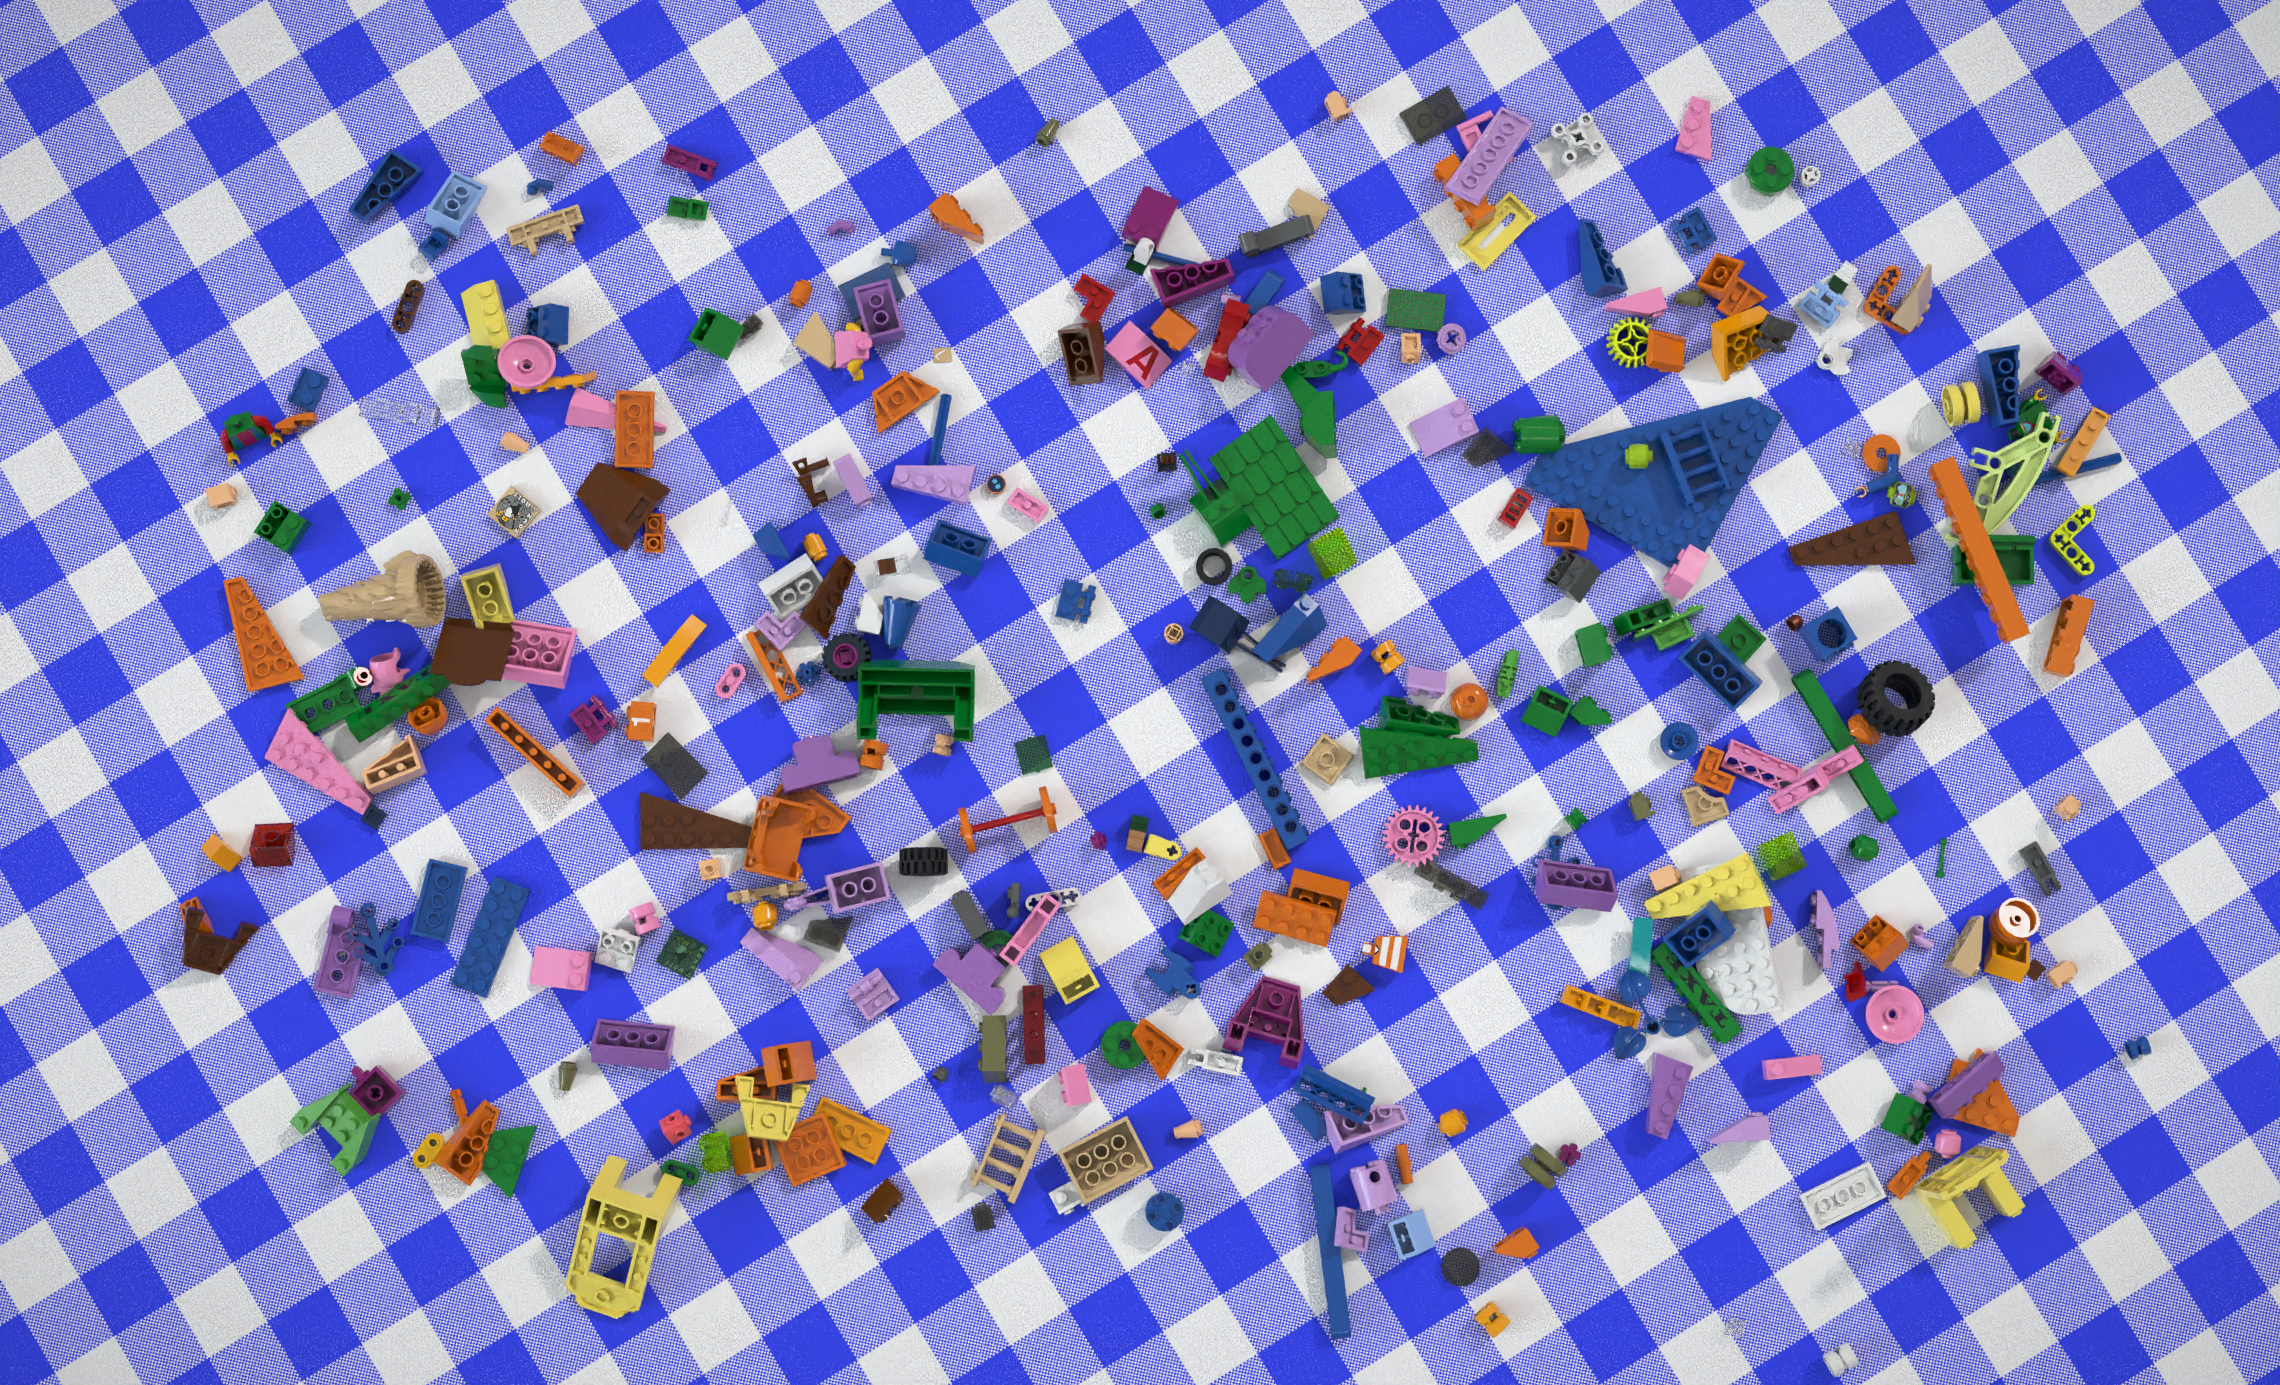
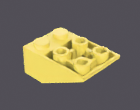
M1073 935L1039 954L1066 1005L1100 987Z

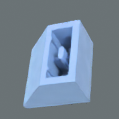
M1423 1209L1386 1221L1400 1260L1420 1254L1436 1246Z

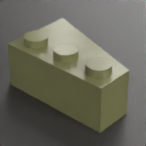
M983 1015V1022H979V1034H982V1040L979 1041V1052H982V1059H978V1070L982 1071L984 1083H1007L1006 1015Z

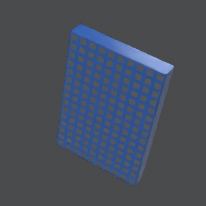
M889 262L838 286L854 321L861 318L853 291L855 287L890 278L896 301L906 297Z

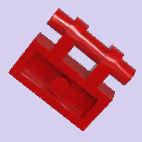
M1359 317L1356 322L1350 325V330L1346 335H1342L1339 339L1340 342L1336 348L1343 351L1346 346L1349 347L1350 350L1347 356L1362 367L1384 339L1385 335L1372 325H1369L1366 330L1363 329L1362 325L1365 321ZM1358 333L1361 335L1356 343L1352 342L1351 339Z

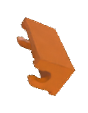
M547 131L539 146L543 152L574 166H577L585 150L584 146Z

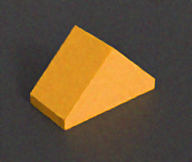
M215 833L201 846V849L211 861L229 873L243 859Z

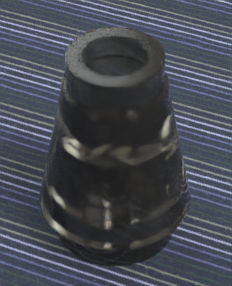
M756 314L748 315L742 324L745 329L740 339L743 341L762 329L761 326L764 323Z

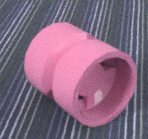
M652 902L629 910L632 921L636 922L634 927L638 936L661 928L658 917L654 916L656 911Z

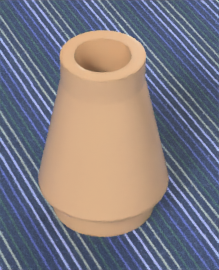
M506 431L500 445L504 447L503 449L526 454L530 443H527L512 431L510 433Z
M1193 1119L1178 1127H1174L1175 1138H1199L1200 1135H1203L1200 1119Z

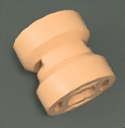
M1175 623L1169 624L1164 631L1165 640L1170 644L1179 643L1183 638L1182 627Z
M936 734V745L933 747L932 753L951 756L952 750L950 748L954 742V737Z

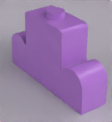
M829 734L818 737L811 735L805 737L803 741L793 743L792 753L796 765H786L782 769L780 778L784 794L788 796L859 777L861 771L856 755L852 751L843 750L838 756L835 755Z
M981 942L976 943L964 958H962L959 949L948 948L932 964L989 1015H992L1006 998L1005 990L1001 986H994L993 983L1005 971L1007 964L998 957L999 953L993 948L988 949Z

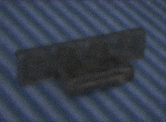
M1426 859V866L1419 862V867H1416L1414 870L1416 875L1434 884L1432 886L1439 892L1446 891L1453 900L1457 902L1461 900L1477 910L1482 909L1489 897L1487 892Z

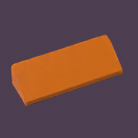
M1196 847L1152 882V884L1167 901L1191 868L1206 859V857Z

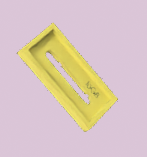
M1510 191L1494 206L1496 208L1494 220L1475 232L1472 229L1457 244V247L1483 272L1537 218ZM1510 213L1515 215V219L1484 250L1479 249V244Z

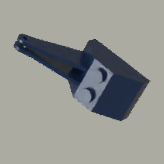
M1209 595L1189 628L1226 656L1235 648L1268 665L1277 672H1283L1282 669L1272 662L1266 663L1256 653L1237 643L1242 636L1253 646L1256 647L1258 644L1254 638L1245 632L1250 621L1220 600ZM1278 658L1272 660L1280 666L1286 667V664Z

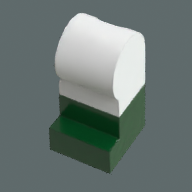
M1141 238L1134 253H1132L1126 264V269L1143 276L1154 250L1152 240L1148 238Z
M1846 260L1827 285L1830 286L1829 288L1832 291L1842 295L1858 271V268Z

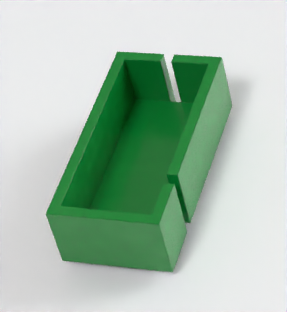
M1959 545L1951 548L1952 566H1955L1952 569V586L1977 587L1974 582L1975 575L1973 570L1968 568L1966 554L1961 551ZM1993 546L2010 587H2030L2034 585V546H2015L2014 548L2012 546Z

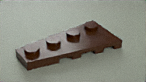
M844 555L838 556L799 617L822 638L827 640L830 635L828 632L830 626L836 620L835 613L837 608L843 602V592L845 589H848L856 568Z

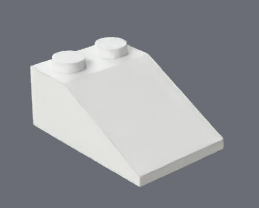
M1207 857L1191 868L1167 901L1183 924L1187 925L1233 892L1212 861Z

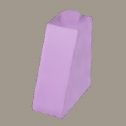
M850 453L833 461L856 507L861 506V508L870 505L871 500L874 498Z

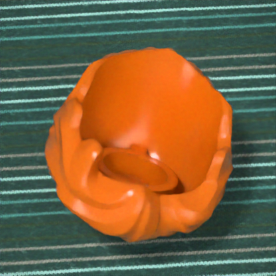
M1861 713L1853 715L1848 720L1850 735L1857 737L1858 743L1869 746L1877 744L1881 740V733L1876 731L1874 726L1871 727L1867 723L1868 720L1863 718Z

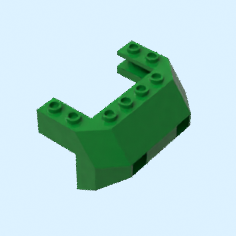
M874 660L859 663L857 739L876 740L878 714L954 715V741L973 742L975 665L958 661Z

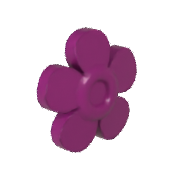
M1571 1143L1569 1146L1566 1144L1562 1145L1561 1151L1564 1153L1559 1155V1159L1563 1162L1566 1161L1570 1166L1574 1165V1159L1578 1160L1581 1158V1153L1576 1151L1578 1146L1574 1143Z

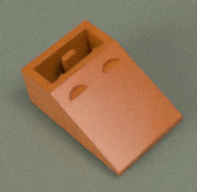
M944 192L928 206L930 216L943 230L979 244H984L983 229L978 223H972L970 214L964 208L960 209L959 202L952 194L949 196Z
M1345 635L1342 639L1338 637L1330 647L1332 651L1330 653L1325 652L1319 659L1318 663L1320 665L1317 668L1313 666L1307 673L1306 678L1308 679L1306 684L1309 685L1348 669L1360 655L1362 649Z
M811 1041L788 1043L761 1049L767 1087L817 1079Z

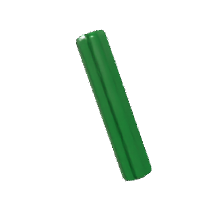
M1988 535L1993 546H2034L2036 543L2033 535Z

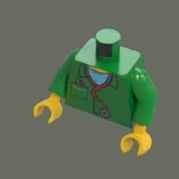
M2040 388L2036 391V395H2031L2020 404L2019 422L2013 424L2014 427L2007 430L2008 438L2011 441L2034 432L2039 413H2048L2043 402H2039V400H2044L2049 395L2047 394L2045 397L2040 396L2039 392L2044 388ZM2046 416L2043 428L2050 430L2053 423L2050 417ZM2066 431L2056 433L2053 445L2058 442L2064 443L2068 441V439L2061 440L2060 438L2061 434L2066 433ZM2044 432L2039 435V440L2042 443L2048 440V436Z

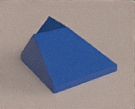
M771 522L753 534L759 549L764 555L787 562L792 561L776 528Z

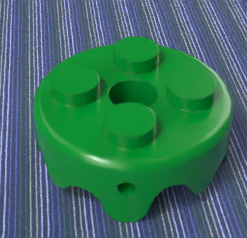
M1778 147L1759 149L1749 159L1745 168V176L1748 178L1751 188L1767 197L1784 191L1792 182L1795 172L1792 158ZM1769 165L1773 166L1776 169V173L1773 175L1768 174L1766 167Z
M1119 1021L1105 1030L1101 1039V1051L1105 1060L1113 1067L1131 1069L1141 1064L1146 1058L1132 1035L1138 1024L1131 1021ZM1123 1039L1128 1040L1131 1044L1130 1049L1127 1051H1123L1119 1047V1043Z

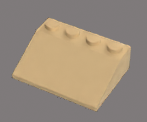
M1127 1115L1058 1151L1084 1205L1154 1169Z

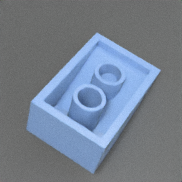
M453 170L426 209L425 223L460 239L479 206L487 186Z

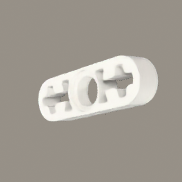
M1076 888L1045 892L1059 897V902L1062 904L1060 908L1076 905L1081 900V894ZM1070 891L1078 894L1075 902L1066 899V904H1062L1060 893L1064 892V896L1070 895ZM1045 893L1029 896L1026 900L1027 909L1032 912L1033 906H1029L1032 898L1040 901L1041 896H1044Z

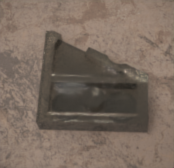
M1485 426L1460 457L1473 468H1476L1507 455L1513 450Z

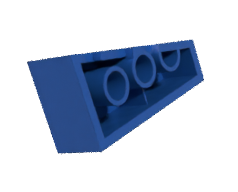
M390 148L348 209L349 214L367 225L424 174L423 169Z
M2020 344L1985 350L1976 355L1992 429L2011 426L2019 422L2018 369L2020 368V360H2018V352L2020 351Z

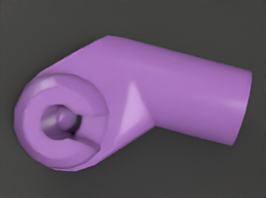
M840 219L827 227L826 230L831 236L840 230H845L847 234H852L855 231V226H853V222L850 220Z

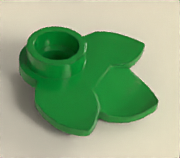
M1245 566L1240 570L1239 575L1234 576L1230 580L1228 592L1229 594L1239 593L1242 601L1245 604H1249L1254 600L1256 592L1259 594L1266 593V583L1264 579L1258 576V572L1254 567ZM1245 573H1251L1252 578L1246 579Z

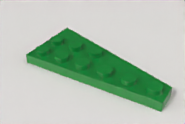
M1358 725L1365 779L1479 760L1476 740L1456 737L1452 739L1443 738L1440 735L1427 736L1424 733L1401 730L1388 731L1378 727L1372 729Z

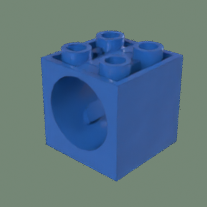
M1838 606L1798 629L1817 662L1820 660L1826 662L1838 655L1836 651L1839 650L1842 653L1854 646L1853 641L1858 639ZM1826 623L1836 628L1839 634L1836 648L1824 646L1819 641L1818 628L1820 624Z

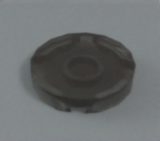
M1462 1247L1453 1248L1442 1258V1275L1446 1281L1454 1286H1468L1479 1275V1260L1469 1249Z

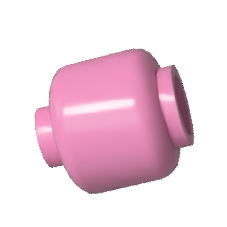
M1941 1129V1132L1936 1134L1935 1151L1940 1153L1942 1158L1952 1159L1953 1155L1960 1153L1961 1136L1955 1130Z

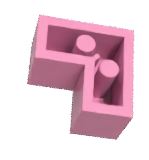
M1690 544L1685 550L1681 549L1677 556L1678 563L1673 564L1663 579L1665 584L1662 589L1683 600L1694 586L1710 555Z

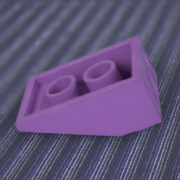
M890 278L853 288L864 332H867L868 337L872 340V347L906 338Z

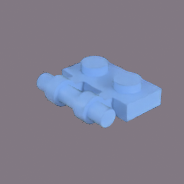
M1817 280L1813 286L1819 290L1818 293L1815 294L1810 290L1798 307L1829 329L1841 313L1835 307L1839 304L1845 308L1849 302L1840 293L1837 294L1832 291L1829 285ZM1825 294L1833 301L1829 304L1821 297Z

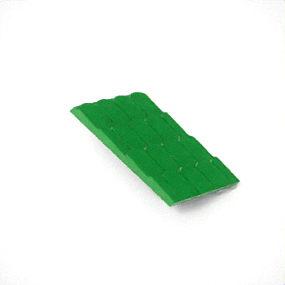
M1272 415L1266 417L1209 458L1210 463L1225 485L1240 502L1250 521L1277 561L1340 518L1336 509Z

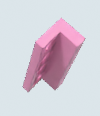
M1733 739L1730 740L1727 752L1720 764L1725 769L1777 791L1785 788L1781 784L1782 781L1787 780L1794 783L1801 779L1802 768ZM1729 756L1737 759L1739 764L1732 765L1727 763ZM1751 765L1757 771L1749 772L1745 767ZM1770 773L1774 776V779H1765L1763 774Z

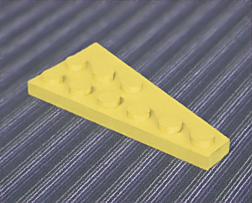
M1748 852L1644 901L1652 919L1690 915L1710 900L1715 903L1720 911L1773 906Z

